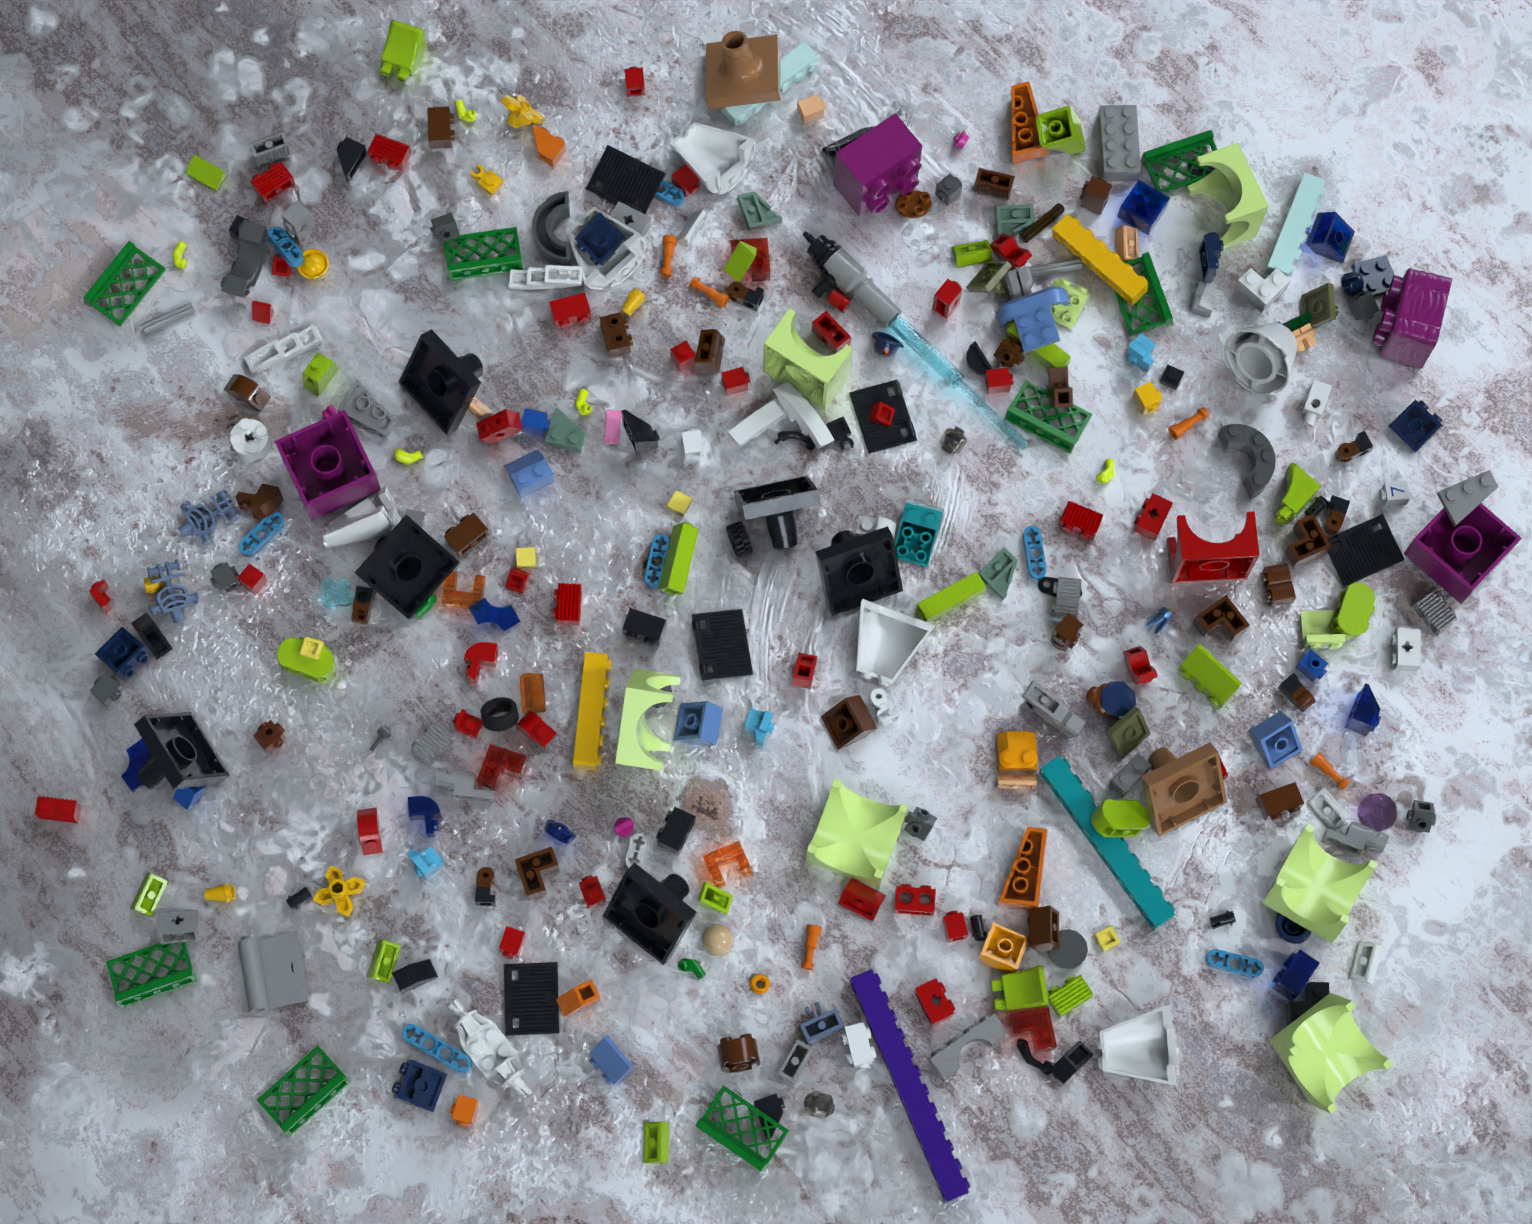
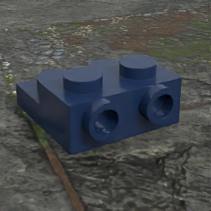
M601 212L574 238L578 242L576 246L582 252L586 251L590 255L589 259L596 266L598 264L604 266L616 253L615 251L627 240Z
M1216 232L1204 235L1199 248L1203 281L1206 283H1211L1213 277L1216 276V269L1219 268L1218 259H1220L1221 251L1224 249L1223 240H1220L1219 234Z
M1416 399L1388 426L1415 452L1443 427L1441 424L1443 420L1436 413L1431 415L1427 411L1429 407L1422 400L1418 402Z
M123 627L95 653L123 681L126 678L132 677L135 669L140 664H145L151 654L139 640Z
M412 1059L407 1060L406 1063L403 1062L399 1069V1073L402 1074L399 1082L395 1081L392 1087L393 1098L433 1112L448 1074Z

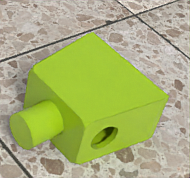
M319 352L316 353L302 373L304 388L320 396L339 370V367L329 358Z

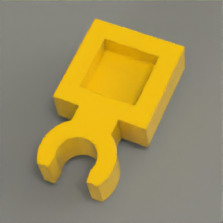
M478 164L477 169L480 173L476 174L471 171V177L479 180L478 186L492 196L504 184V180L491 170L485 173L483 166Z

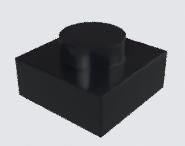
M1167 364L1159 383L1177 390L1184 371Z

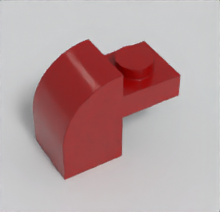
M1002 233L989 244L1000 261H1008L1012 265L1011 270L1025 265L1027 260L1032 257L1029 250L1020 248L1013 236Z
M479 642L468 648L464 655L465 664H470L466 668V676H468L470 683L478 684L480 665L496 667L499 650L497 643Z
M1141 645L1123 651L1127 669L1136 685L1149 683L1158 677L1156 669L1150 665L1147 651Z
M798 653L792 686L811 689L818 656Z
M530 710L515 725L516 729L529 740L533 739L544 749L557 735V732L542 721L540 716Z
M377 807L357 810L358 833L363 855L383 853Z

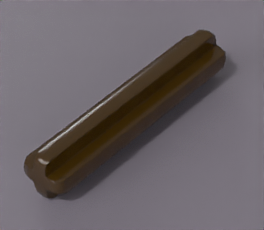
M1057 203L1021 233V240L1024 243L1029 242L1064 212V206L1061 203Z

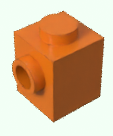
M458 1095L456 1104L452 1103L450 1109L452 1120L456 1122L457 1126L465 1128L468 1125L473 1126L479 1105L478 1099Z

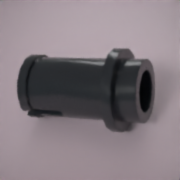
M1322 496L1316 497L1315 502L1304 511L1305 515L1309 516L1311 513V515L1314 514L1316 517L1323 509L1327 508L1328 501Z
M303 887L294 895H289L286 902L292 910L294 908L298 909L297 906L311 898L312 895L306 887Z
M1226 910V913L1209 917L1213 930L1228 924L1232 926L1236 922L1233 911L1229 912L1228 910Z
M982 915L971 916L972 937L975 941L985 940L987 931L984 929Z

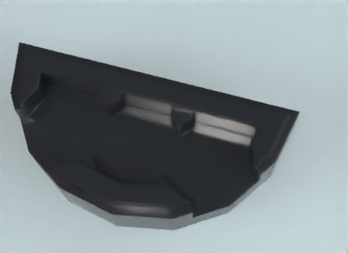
M976 341L973 342L966 353L967 365L974 373L985 376L986 370L993 368Z

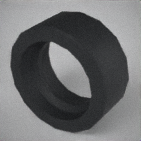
M499 697L491 699L480 709L483 725L490 731H505L512 728L519 720L517 705L510 698ZM499 712H508L503 716L492 717V715Z

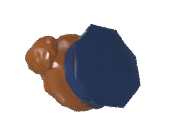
M1110 681L1109 683L1101 684L1099 687L1094 686L1086 693V699L1094 705L1095 711L1108 718L1124 716L1136 706L1135 691L1124 681Z

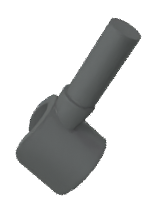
M382 726L377 730L380 737L371 746V751L374 752L383 740L390 737L391 732L386 726Z

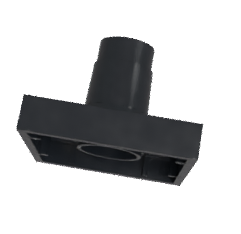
M431 329L421 334L398 383L441 430L448 435L458 429L481 384L478 378L483 374V365L480 359L473 353L457 357Z
M808 476L734 491L736 506L745 520L765 516L774 549H784L799 544L795 510L821 504L818 489Z
M405 515L387 536L380 538L376 542L374 551L354 573L409 620L460 562L409 516Z
M888 526L858 537L852 531H841L832 538L831 546L815 551L826 605L831 616L861 606L862 599L874 602L903 591L894 539Z
M192 712L144 715L134 724L153 755L138 770L140 781L148 789L156 791L168 782L173 789L217 785L230 776Z
M634 863L624 873L603 917L664 965L673 956L697 912L683 901L689 894V886L681 876L669 874L664 880L659 882Z

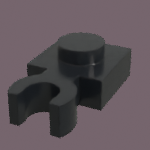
M844 416L826 424L834 438V442L840 441L839 448L842 452H845V447L843 446L845 443L854 448L853 440L848 437L851 435V431Z

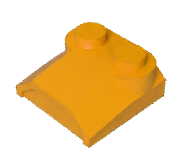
M1007 731L996 734L998 772H1029L1038 770L1036 735L1034 732Z
M993 922L979 958L988 966L1005 973H1014L1019 967L1028 944V936L1026 937Z

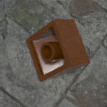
M860 695L846 697L821 716L838 750L867 737L878 729Z

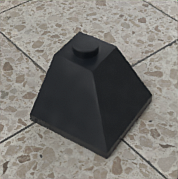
M621 410L622 424L637 456L658 448L660 438L657 431L652 430L650 424L629 411Z

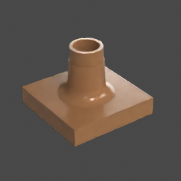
M731 31L722 38L721 42L706 43V102L708 109L781 100L780 42L778 34L747 38L741 31Z
M1211 742L1179 758L1167 747L1159 748L1150 755L1148 762L1151 764L1152 771L1141 776L1151 827L1159 837L1227 803L1219 753Z

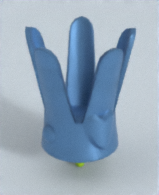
M1162 607L1158 613L1146 619L1150 620L1147 626L1152 624L1158 625L1155 629V634L1159 631L1161 633L1167 622L1173 618V614L1170 612L1172 608L1168 610Z

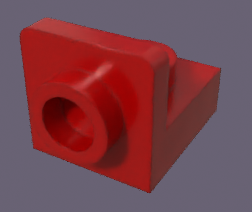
M103 579L94 583L89 593L107 613L112 607L109 604L111 599L105 593L109 586Z
M464 709L457 713L453 720L456 731L476 740L484 726L482 719L468 714Z
M589 875L581 879L582 882H579V887L588 908L606 901L597 876Z

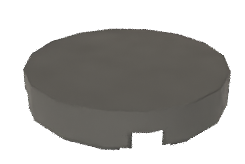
M1070 929L1059 931L1060 949L1048 951L1049 957L1059 968L1074 969L1080 966L1086 959L1088 952L1087 942L1077 931Z

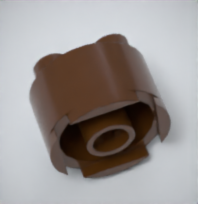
M743 1034L740 1038L732 1039V1037L720 1039L717 1051L722 1072H725V1069H729L730 1073L751 1070L753 1064H756L757 1067L761 1064L757 1041L755 1038H752V1034Z

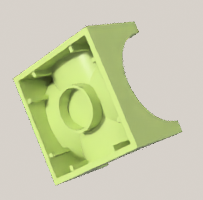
M1239 143L1197 157L1196 161L1199 167L1207 165L1215 167V169L1201 180L1188 185L1186 189L1189 195L1196 193L1211 195L1219 199L1227 208L1229 213L1225 214L1223 218L1226 224L1230 223V227L1220 239L1223 240L1224 249L1255 238L1269 206Z
M634 669L625 690L616 764L663 770L664 761L656 759L648 751L670 752L671 742L660 739L650 730L645 719V710L658 703L673 702L674 693L659 689L669 685H679L681 675Z
M834 779L820 822L807 848L805 861L879 888L904 823L908 806L902 803L900 805H887L872 801L852 792L842 784V781Z
M1307 824L1293 844L1262 904L1333 943L1350 919L1348 915L1378 863L1371 859L1363 864H1352L1336 859L1318 845L1313 835L1315 827Z
M1329 993L1269 1040L1308 1102L1330 1114L1337 1110L1334 1105V1099L1347 1083L1366 1072L1376 1069L1387 1070L1393 1066L1388 1058L1370 1044L1357 1027L1351 1015V1011L1356 1008L1353 1002L1333 993Z

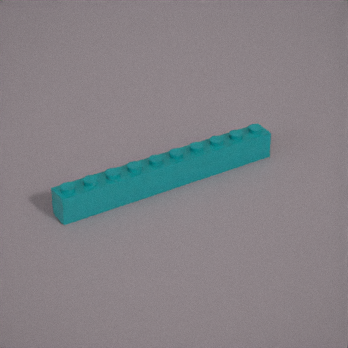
M1059 755L1041 767L1039 774L1149 926L1155 931L1175 916L1173 905L1169 901L1166 902L1162 897V890L1159 886H1154L1151 881V875L1146 869L1143 870L1141 868L1138 857L1134 853L1131 854L1127 849L1128 844L1124 838L1103 837L1097 832L1092 824L1091 816L1093 811L1099 806H1096L1093 802L1092 794L1088 790L1085 791L1082 787V781L1079 776L1071 772V766L1065 758L1062 759Z

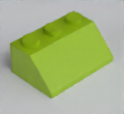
M1200 643L1181 663L1178 669L1180 675L1185 680H1190L1199 693H1204L1208 697V701L1214 707L1217 706L1220 709L1237 693L1242 684Z

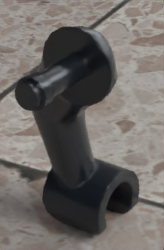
M797 431L778 432V439L774 442L779 444L780 441L797 439L806 443V448L809 451H813L815 448L811 437L804 436V434Z
M1019 1038L1017 1040V1048L1025 1062L1039 1069L1043 1074L1050 1075L1052 1073L1050 1071L1052 1068L1051 1062L1045 1060L1044 1063L1036 1060L1031 1055L1028 1041Z

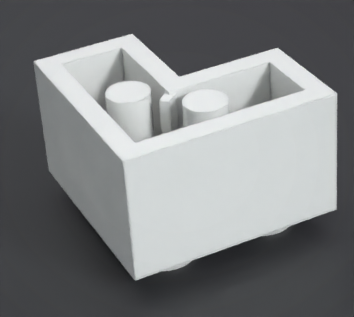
M1250 268L1238 280L1235 289L1262 313L1287 289L1291 280L1278 268L1265 280Z

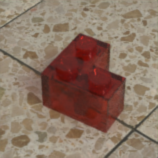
M768 239L730 240L731 255L740 241L757 248L756 256L750 265L752 282L770 281Z
M490 744L477 777L478 785L497 791L503 774L522 779L528 764L527 756Z
M1049 1007L1009 1014L1007 1019L1011 1038L1031 1034L1035 1054L1056 1049L1057 1044Z

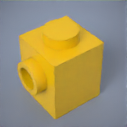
M1152 381L1136 388L1132 395L1143 414L1157 411L1162 402V394L1159 389L1154 387Z

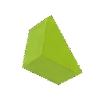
M704 882L698 899V906L728 914L733 895Z

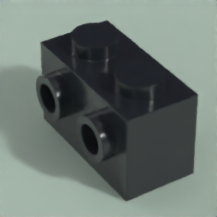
M630 608L622 631L625 637L630 640L639 639L646 645L659 646L667 626L666 619Z
M674 807L673 811H668L664 820L667 823L664 829H659L656 839H658V846L679 855L696 822V816Z

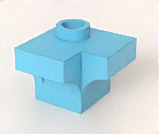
M1140 333L1129 344L1125 357H1127L1131 364L1138 365L1148 372L1154 362L1151 353L1154 350L1155 343Z
M750 709L744 725V731L750 732L755 736V745L763 747L767 734L772 733L775 723L772 722L773 713Z
M431 846L423 852H417L412 848L406 853L415 865L413 870L419 877L423 875L426 880L445 865Z

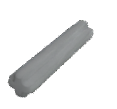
M1081 258L1029 268L1032 278L1078 270L1082 268L1083 264Z
M188 303L142 323L141 328L145 334H148L193 314L195 310L193 305Z

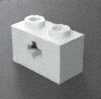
M1397 628L1391 634L1390 642L1394 646V652L1391 654V664H1394V670L1418 671L1421 667L1420 629Z

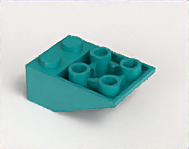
M907 499L895 541L898 559L928 567L944 509Z

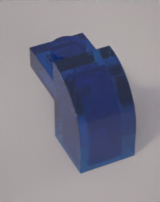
M426 796L407 797L410 820L425 819L427 837H436L435 831H439L438 819L434 820V818H442L437 803Z

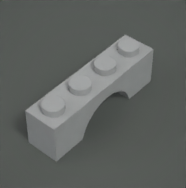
M995 1013L991 1016L986 1014L979 1019L980 1024L975 1027L973 1025L969 1026L963 1031V1036L960 1038L953 1037L947 1042L948 1046L943 1050L938 1048L930 1054L932 1058H930L929 1063L942 1081L960 1069L959 1053L965 1045L972 1042H982L992 1047L1008 1035L1009 1032Z

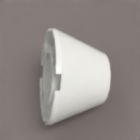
M1279 323L1239 329L1228 337L1224 345L1226 366L1231 368L1235 374L1233 378L1241 386L1255 394L1270 396L1273 393L1281 392L1290 380L1298 347L1297 340L1286 326Z

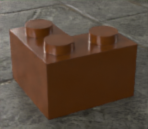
M1314 514L1295 523L1293 530L1299 541L1288 545L1285 554L1292 567L1296 568L1328 553L1331 545Z
M1227 595L1199 613L1193 621V624L1203 637H1206L1220 627L1231 642L1245 633L1250 626Z
M549 847L514 859L528 901L547 895L541 876L560 870L553 848Z

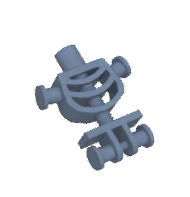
M226 490L216 494V497L221 500L219 503L213 495L210 497L216 507L212 511L203 504H196L192 507L190 501H185L180 506L181 510L186 511L184 516L188 521L178 527L183 538L194 532L198 539L202 538L203 546L213 543V539H210L209 535L215 533L217 529L215 517L221 515L226 525L230 524L226 515L230 514L231 521L241 517V514L235 510L237 508L236 505H230L232 499L226 495ZM212 520V524L209 527L208 521Z
M175 559V562L172 563L165 562L164 567H161L160 564H156L154 568L147 567L149 578L157 574L159 575L158 579L151 580L150 583L154 584L163 581L165 585L155 596L157 604L148 606L152 616H155V613L159 611L162 614L170 612L173 623L185 620L182 608L189 607L190 602L199 603L197 592L193 595H188V591L184 586L172 585V578L183 575L182 572L172 574V570H181L178 559ZM166 570L168 576L164 577L163 571ZM174 588L180 589L183 593H175ZM166 590L167 596L160 599L161 594ZM176 596L183 597L184 600H177ZM169 599V603L163 606L164 601Z

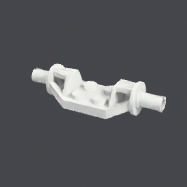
M458 999L453 1001L458 1009L450 1003L448 1008L458 1019L454 1028L458 1030L462 1048L487 1080L501 1085L503 1089L512 1086L521 1100L527 1098L522 1090L528 1096L532 1091L521 1079L526 1071L522 1069L519 1053L496 1024L479 1015L476 1009L467 1012ZM498 1073H500L507 1081H505L501 1076H499Z

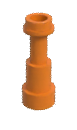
M664 235L662 238L664 264L663 268L660 269L662 277L669 278L673 273V270L670 268L671 259L674 257V248L677 246V237Z
M694 277L691 280L689 286L693 290L697 288L706 294V297L716 302V305L723 309L728 304L730 296L725 292L721 293L713 287L709 288L700 282V278Z
M1204 407L1199 408L1197 414L1191 418H1186L1178 424H1173L1168 428L1170 435L1175 440H1178L1195 423L1201 419L1205 421L1209 417L1208 411Z
M1319 752L1309 763L1314 768L1317 767L1326 776L1329 775L1339 784L1338 788L1344 790L1350 781L1347 777L1344 779L1333 769L1334 767L1324 759L1325 756Z
M806 925L805 933L807 937L805 947L807 949L805 961L801 962L802 969L813 970L815 966L812 961L814 949H817L818 937L821 936L822 927Z

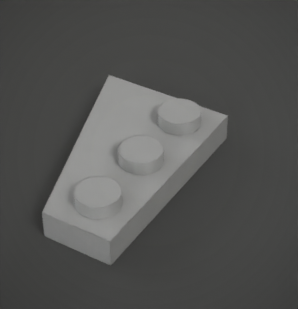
M357 379L337 409L338 413L345 410L350 419L386 438L396 424V420L374 399L372 394Z
M1488 470L1438 491L1437 495L1455 527L1499 486L1491 471Z

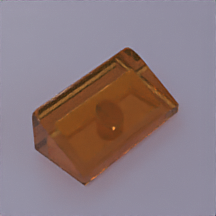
M525 673L520 676L522 713L526 714L528 710L534 713L545 712L543 674Z

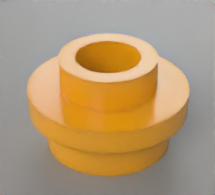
M757 974L751 979L750 987L754 993L764 994L769 990L770 981L767 976ZM758 981L764 983V986L762 988H758L756 986V983Z

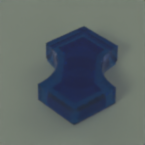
M483 598L468 607L478 625L484 622H492L499 625L503 631H506L521 622L511 604L497 607L491 605Z
M143 739L126 750L129 755V765L127 770L121 775L133 793L144 786L139 779L138 770L153 756Z

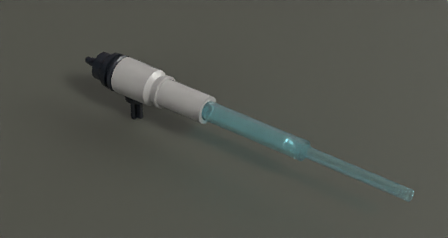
M807 231L803 233L805 239L811 244L807 249V253L812 257L813 263L816 266L818 265L819 270L825 269L826 271L822 275L824 279L811 291L816 297L820 298L831 286L833 288L838 287L844 294H851L852 299L862 309H867L885 328L890 327L952 388L958 387L1022 450L1029 445L1028 441L964 381L965 376L901 315L902 310L873 283L874 280L872 278H867V271L841 245H837L834 240H829L824 235L815 239Z

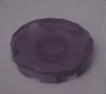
M1372 793L1361 800L1357 814L1359 821L1363 825L1374 828L1375 832H1381L1394 824L1397 819V807L1389 796L1382 793Z

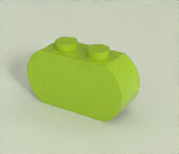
M1356 582L1340 592L1329 624L1333 634H1345V640L1349 641L1368 630L1370 624L1368 620L1375 610L1373 605L1376 599L1374 592L1369 586Z
M291 637L280 644L277 657L285 671L319 683L329 680L334 675L336 661L326 645L323 646L319 661L299 655L304 641L303 637L299 639Z
M1106 799L1093 811L1091 820L1094 828L1103 837H1136L1143 829L1148 827L1150 816L1147 809L1137 800Z

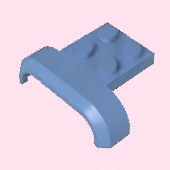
M1053 286L1003 303L998 308L996 316L1000 328L1006 327L1009 321L1015 320L1023 351L1027 353L1061 341L1051 306H1066L1071 304L1066 289Z

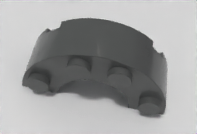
M569 191L559 192L546 198V201L536 209L532 220L533 238L538 252L549 263L558 266H571L570 242L561 241L552 233L557 222L570 217Z
M244 220L238 228L240 244L237 249V260L233 262L231 271L221 281V291L242 298L250 294L248 290L250 286H255L265 261L268 244L264 243L265 237L268 238L267 228Z
M1242 424L1222 426L1218 436L1225 450L1234 449L1247 454L1252 462V472L1245 477L1242 484L1250 499H1253L1264 491L1274 473L1276 459L1273 447L1269 440L1255 428Z

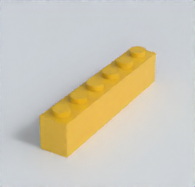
M1067 213L1052 228V236L1074 256L1081 258L1083 264L1131 306L1148 291L1147 280L1142 275H1137L1130 264H1125L1121 261L1120 256L1114 251L1111 252L1102 240H1097L1090 229H1085L1081 226L1080 221L1076 217H1071Z
M585 652L573 758L574 769L597 771V766L602 763V754L599 753V748L604 744V735H601L602 727L605 728L606 716H603V710L607 709L608 697H605V691L609 690L610 679H607V672H611L612 660H609L608 654Z

